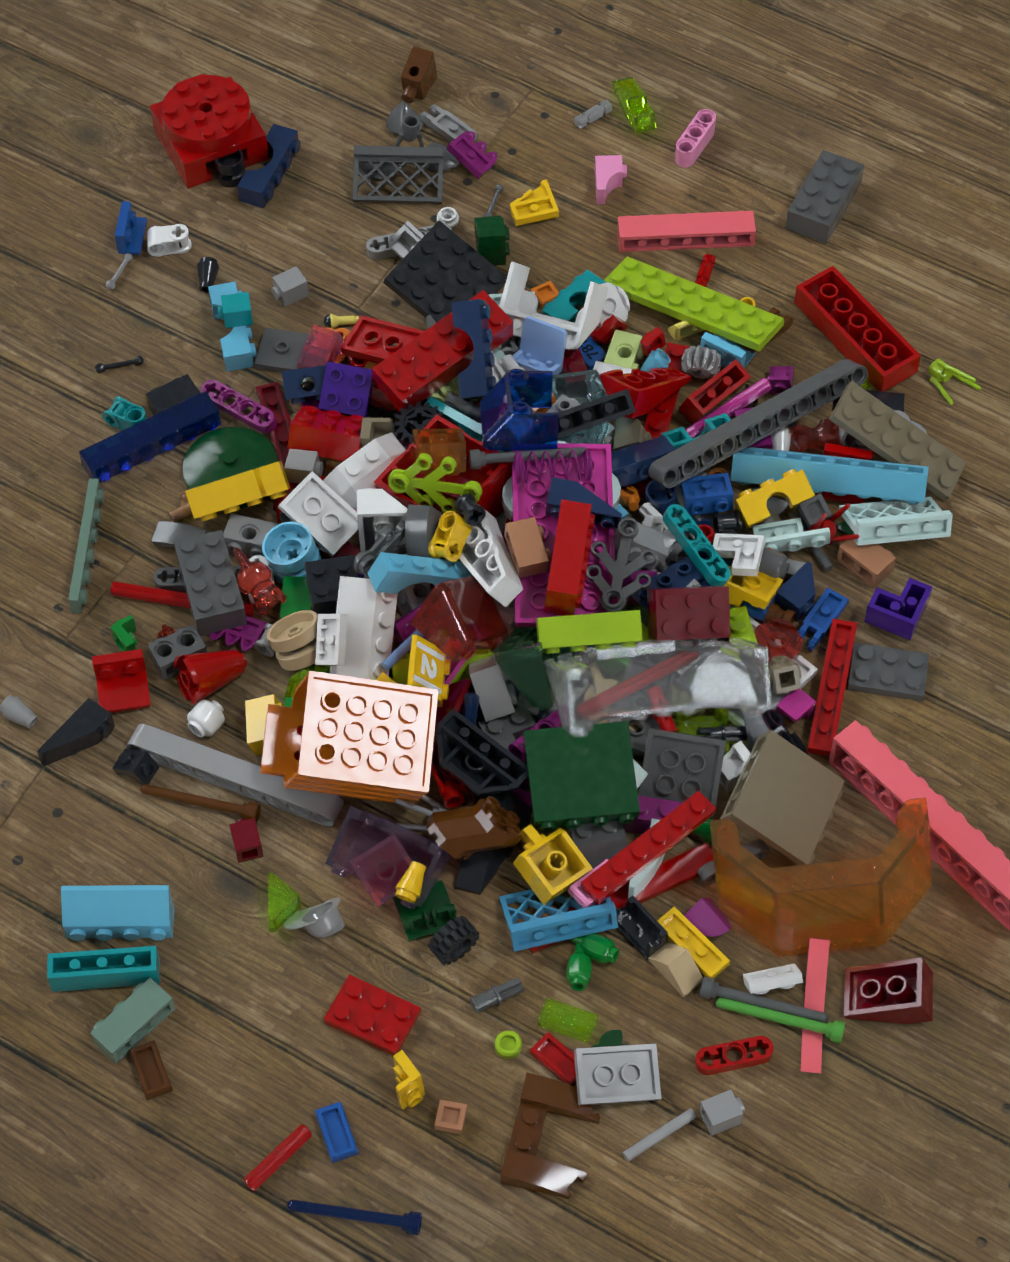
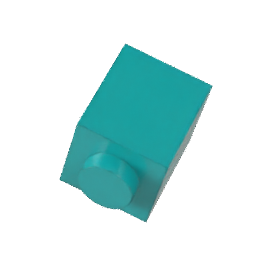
M249 292L221 295L222 305L217 307L219 320L224 319L225 328L253 325Z

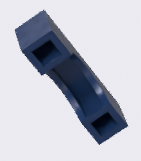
M277 124L272 125L266 135L268 155L272 160L260 169L246 170L237 186L239 201L264 208L268 200L272 199L274 189L277 184L280 185L282 182L283 173L286 169L290 168L294 154H297L300 150L301 141L298 139L297 130Z
M481 299L451 302L454 327L464 330L470 336L474 345V356L471 364L467 369L458 374L460 399L469 400L495 397L494 391L497 389V382L492 372L495 359L490 349L493 336L491 329L488 327L490 307L486 304L485 300Z

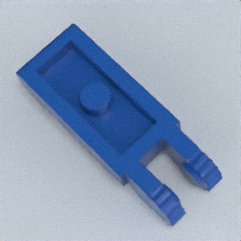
M827 588L804 619L793 641L800 644L808 631L814 633L807 647L808 650L813 652L821 638H824L831 629L832 620L838 619L846 608L849 599Z

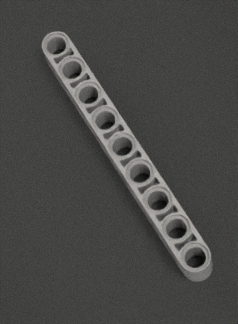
M138 724L126 745L127 749L146 751L157 764L327 827L334 825L344 805V801L338 795L284 788L282 776L260 774L261 766L147 724Z

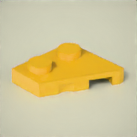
M547 179L541 181L540 186L534 191L530 189L521 198H517L510 203V212L516 226L559 217V209Z

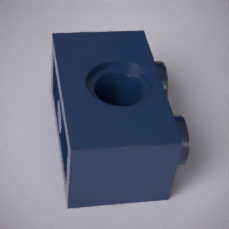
M326 365L281 371L286 400L291 399L292 404L306 402L305 397L315 396V400H320ZM304 378L313 379L315 383L313 390L307 392L302 389L301 382Z

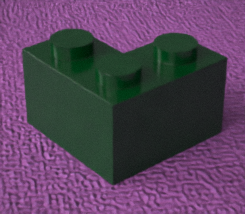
M501 215L474 218L477 252L494 266L506 265V256L510 255L509 242L506 241L510 240L509 227L504 224Z

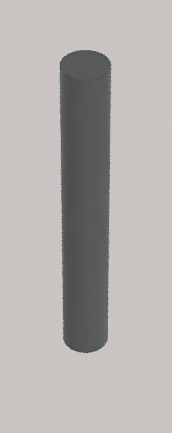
M796 512L788 515L789 520L800 518ZM802 521L803 530L809 531ZM809 547L824 571L832 570L833 565L821 547Z

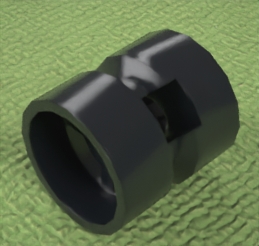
M240 149L224 157L214 158L217 179L222 186L237 187L246 172L244 156Z

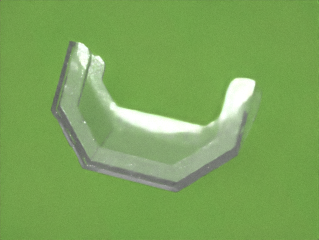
M717 638L697 639V643L685 640H650L636 642V647L621 648V644L611 645V649L596 650L595 647L585 648L586 651L575 652L574 656H572V653L557 656V662L554 659L544 661L563 730L570 734L572 733L573 737L587 736L588 731L593 730V725L604 720H607L608 723L623 721L624 717L642 720L647 719L649 714H657V717L671 716L674 711H681L682 714L696 713V709L738 708L747 711V715H761L763 710L772 709L768 647L742 638H730V643L717 641Z

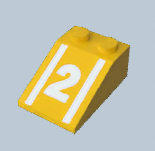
M412 634L407 685L437 689V707H442L443 700L448 699L449 684L444 683L445 675H450L451 660L447 659L445 650L419 635Z

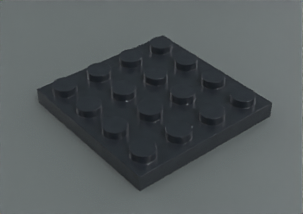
M439 220L385 277L383 283L426 318V316L431 315L437 323L452 312L451 302L469 300L482 290L488 295L497 294L505 285L507 276Z

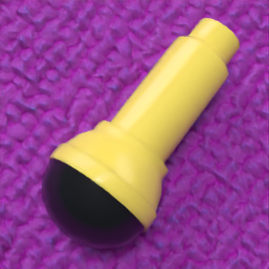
M328 314L324 318V325L332 329L341 325H354L358 321L359 316L338 317L334 314Z

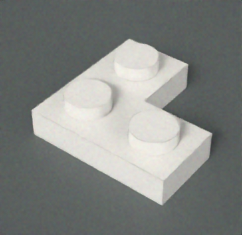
M715 534L713 547L721 558H734L732 575H758L765 546L764 535Z

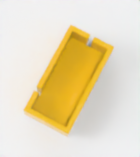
M278 461L186 490L185 493L194 519L200 517L202 522L217 517L216 512L221 510L224 511V514L240 510L239 505L246 502L248 507L263 502L262 497L270 495L271 500L285 496V490L290 489L282 461Z

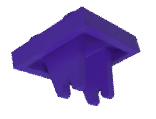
M327 361L319 409L335 410L340 413L366 417L373 384L372 370Z

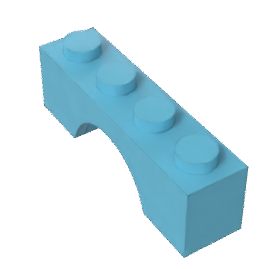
M236 282L208 286L214 319H219L217 306L222 305L221 295L242 293V290L237 291ZM250 325L233 327L227 336L220 339L226 372L254 367L253 357H256L257 354L255 344L249 342V339H253Z
M380 552L368 571V576L375 592L397 594L409 585L428 582L434 585L439 599L458 601L462 599L474 581L471 572L461 561L451 562L438 558Z

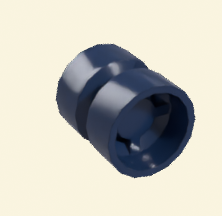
M654 480L650 481L646 486L645 503H650L663 516L670 505L676 504V486L666 488Z

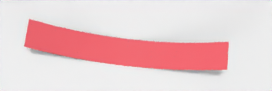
M810 938L804 1007L824 1012L830 940ZM802 1029L801 1072L821 1074L822 1033Z

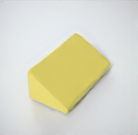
M682 321L669 327L668 331L673 339L678 341L704 331V329L691 325L687 321Z

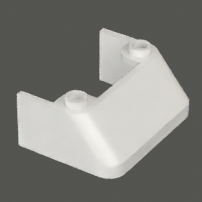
M511 262L499 307L514 322L513 335L521 337L523 320L530 316L565 329L567 331L565 349H578L600 322L608 287L590 281L584 307L578 312L575 323L536 313L538 306L536 295L524 290L530 268Z

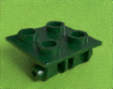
M443 880L422 886L420 898H417L415 903L404 901L395 895L392 896L409 942L439 932L442 926L445 927L448 921H453L456 918L455 906L451 904Z

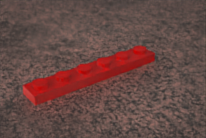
M839 619L832 620L807 753L830 756L833 738L837 735L857 622Z
M697 791L581 881V888L599 905L713 816L717 808L700 791Z

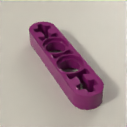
M208 380L202 384L200 391L207 403L259 432L269 433L276 428L277 420L273 412L217 380ZM210 390H211V391H215V390H216L217 393H218V395H219V397H218L217 394L214 393V392H210V393H208V392H209ZM230 397L236 398L233 404H224L226 399ZM245 408H253V411L250 414H242V411Z

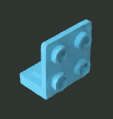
M705 332L701 337L700 346L716 350V353L721 355V366L724 368L736 359L745 369L757 353L756 351L752 354L734 341L716 334L712 335Z

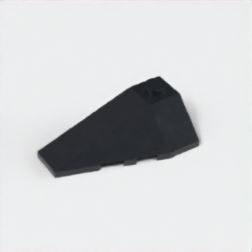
M738 673L735 675L750 752L757 738L772 730L809 755L796 732L794 731L791 734L782 723L785 718L781 712L777 713L770 707V697L752 673Z
M510 791L479 796L478 801L486 799L488 796H493L506 811H513L520 818L518 825L521 830L529 826L533 813L532 808ZM515 846L474 852L467 860L462 857L455 889L481 895L498 872L500 865L513 852Z

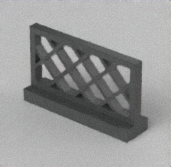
M354 146L353 202L442 204L443 147ZM359 163H368L373 170L364 177L359 172ZM384 164H391L395 168L388 177L379 170ZM407 164H413L418 169L411 177H408L402 171ZM429 165H439L438 173L432 178L424 171ZM377 172L384 180L375 188L368 179ZM398 172L406 179L399 188L390 181ZM420 173L429 180L421 188L412 181ZM363 183H366L372 189L367 196L358 195V188ZM386 183L395 190L390 196H383L379 192ZM409 183L417 190L412 197H406L401 192ZM433 184L438 190V197H428L423 191Z

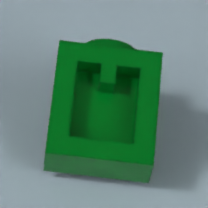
M129 615L126 618L117 620L114 625L110 626L113 641L122 652L136 650L135 645L138 644L133 635L136 632L135 620L132 615Z

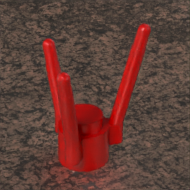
M849 503L827 520H825L827 514L823 513L816 524L810 528V530L829 528L830 543L828 545L860 537L858 534L834 537L836 533L834 521L850 508L851 505Z
M431 763V774L439 787L445 807L455 808L462 805L464 802L463 794L468 792L467 787L461 782L457 784L455 781H447L443 784L433 763Z

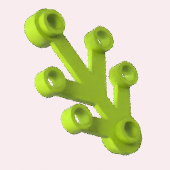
M422 453L418 456L416 463L408 469H395L388 477L389 487L392 491L396 493L406 492L419 505L433 507L435 501L441 507L443 513L447 511L456 512L454 508L456 500L445 498L440 492L460 495L471 494L475 498L476 503L482 495L481 485L476 481L467 482L465 485L438 481L446 474H451L455 470L457 463L452 457L443 458L440 466L424 478L414 477L421 470H428L433 462L429 454ZM416 488L423 489L428 495H421Z

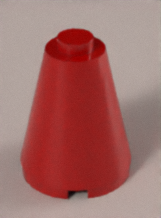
M238 650L179 655L174 659V669L179 668L180 673L179 676H176L178 686L187 701L192 700L191 704L198 703L245 672V667H247L245 655L239 653Z

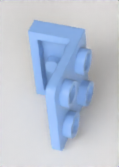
M527 316L523 320L520 350L512 356L517 364L525 369L527 375L535 377L539 381L549 383L562 371L567 331L558 326Z

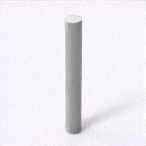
M691 1108L622 1152L623 1157L627 1162L631 1161L695 1119V1112Z

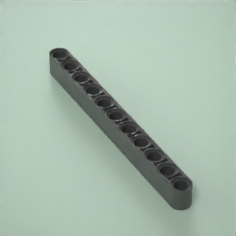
M850 359L841 360L655 460L649 467L648 475L652 480L666 488L675 487L840 397L849 382L853 381L859 386L862 385L868 376L867 368Z

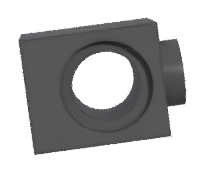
M821 493L800 503L796 507V511L807 529L814 526L823 513L827 514L825 520L832 516Z

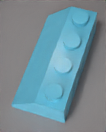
M169 885L61 886L62 927L66 938L75 941H82L85 938H97L103 941L111 940L112 938H124L126 940H137L138 938L163 940L165 938H173L175 908Z

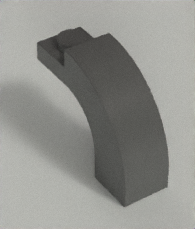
M408 504L405 521V544L408 555L433 558L429 554L428 546L436 531L442 512L431 506Z

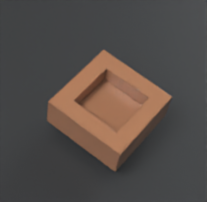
M440 1100L434 1125L435 1130L462 1134L467 1104Z

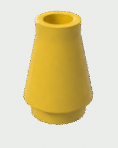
M412 861L410 867L395 887L397 889L395 896L404 901L415 903L416 899L420 898L426 866Z

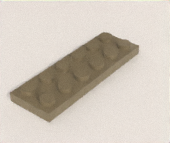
M853 381L847 384L829 418L833 423L890 463L929 467L926 489L943 501L950 498L967 463Z

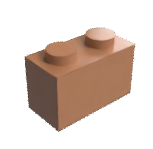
M535 517L506 523L504 536L518 577L523 578L547 572L548 562H551V554L549 548L544 547L542 541L544 540V531L541 525H537Z
M848 540L839 546L837 560L872 588H875L893 572L896 557L890 550L883 548L879 544L857 546L854 540Z

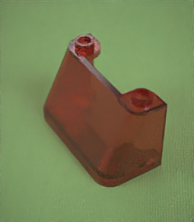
M474 576L439 583L428 595L410 622L412 626L436 645L453 662L470 659L476 651L475 646L477 643L487 642L489 644L488 649L491 652H500L509 643L507 639L509 636L508 630L493 597L487 593Z

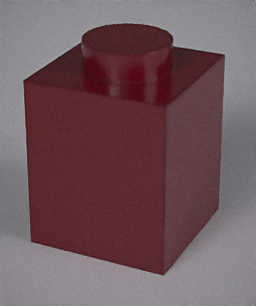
M255 818L240 819L235 823L229 824L238 863L264 857Z

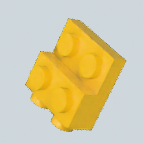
M729 566L731 576L724 586H729L730 605L740 607L743 601H747L752 606L765 610L776 595V592L780 589L783 579L779 577L772 578L759 571L757 576L732 575V566Z

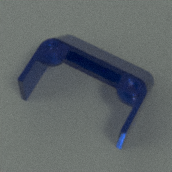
M512 369L481 399L480 422L482 445L485 449L493 451L557 449L558 412L533 413V408H552V371Z

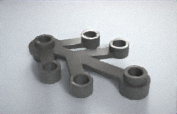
M631 517L623 518L618 524L621 542L616 563L607 552L606 545L603 542L596 541L591 546L592 555L601 560L613 577L610 587L602 577L599 566L590 565L586 571L588 580L595 582L602 592L601 604L608 612L621 611L626 605V598L640 589H649L652 584L651 577L647 573H640L634 582L622 588L625 578L644 566L650 567L656 563L655 552L647 549L642 552L640 557L627 564L631 541L639 532L637 521ZM628 527L633 529V532L630 534L624 532ZM596 547L603 548L601 553H596L594 550ZM646 555H652L653 559L651 561L644 560V557ZM592 570H597L599 572L598 575L594 577L590 576L589 573ZM642 578H646L648 583L641 585L639 581ZM611 598H617L618 602L616 604H610L609 600Z
M404 520L397 524L395 531L389 526H384L379 531V540L373 547L356 555L354 570L357 573H363L365 579H370L368 571L380 552L402 555L407 553L406 544L397 546L405 538Z

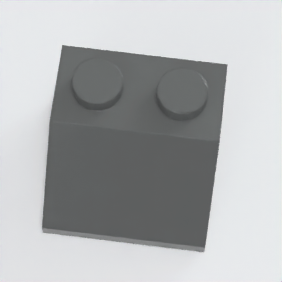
M608 821V824L603 826H593L592 823L582 824L579 828L568 829V835L593 869L604 860H610L627 846L624 827L619 821Z

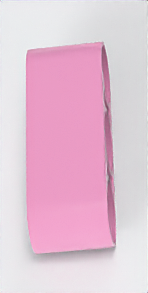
M700 110L678 139L675 151V163L683 168L692 166L713 137L716 114L712 110Z

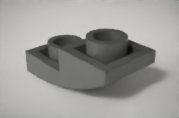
M159 521L151 542L156 547H175L174 541L208 532L191 525Z

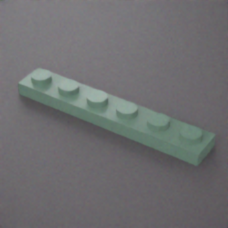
M89 478L68 598L72 614H82L83 604L86 605L88 601L86 584L91 582V569H89L90 563H94L95 551L92 548L93 543L98 541L96 525L101 522V509L99 507L100 503H104L105 491L101 489L99 479Z

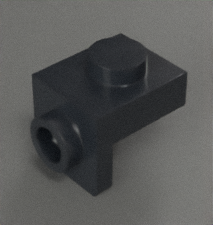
M125 749L119 755L112 769L117 775L135 777L141 785H149L158 771L159 765L146 751Z

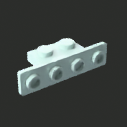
M801 518L753 526L754 535H764L765 537L764 549L769 547L778 552H794L801 548L812 546L817 548L830 543L829 528L804 531Z

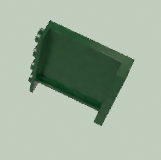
M628 721L526 730L523 732V746L526 752L534 819L533 827L535 829L540 828V831H552L557 826L575 829L581 827L582 824L592 823L593 826L607 825L608 821H619L621 824L634 822V819H638L640 807Z

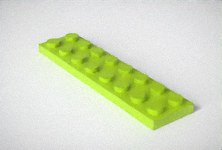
M628 256L604 279L608 283L621 287L629 300L681 321H687L691 325L759 352L784 325L783 317Z

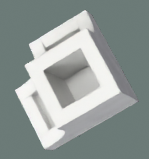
M742 741L732 745L730 751L723 757L720 784L727 793L735 788L750 756L749 750Z

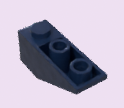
M552 477L545 515L558 519L561 499L592 504L590 514H595L594 524L606 529L618 528L622 517L619 511L577 481Z

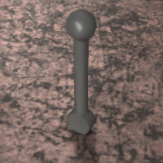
M498 184L495 186V195L488 212L484 213L483 217L492 216V211L499 194L504 190L503 185Z

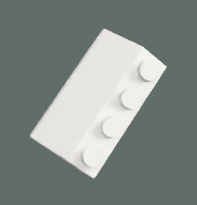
M366 488L357 490V519L361 552L370 550L379 540V531L384 526H389L395 531L399 522L406 521L407 508L383 489ZM405 538L397 546L405 544Z
M340 576L336 614L347 615L345 666H330V674L376 680L382 672L389 676V670H384L381 663L391 654L397 594L375 592L370 579Z

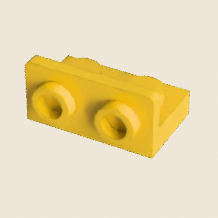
M403 1050L393 1056L395 1063L393 1070L397 1075L395 1080L398 1085L395 1088L399 1105L404 1110L408 1106L411 1108L419 1104L425 1095L421 1074Z

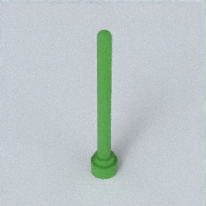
M722 997L717 998L715 1002L716 1006L721 1009L826 1034L825 1037L830 1038L831 1042L841 1044L846 1022L835 1020L834 1022L829 1021L827 1024Z

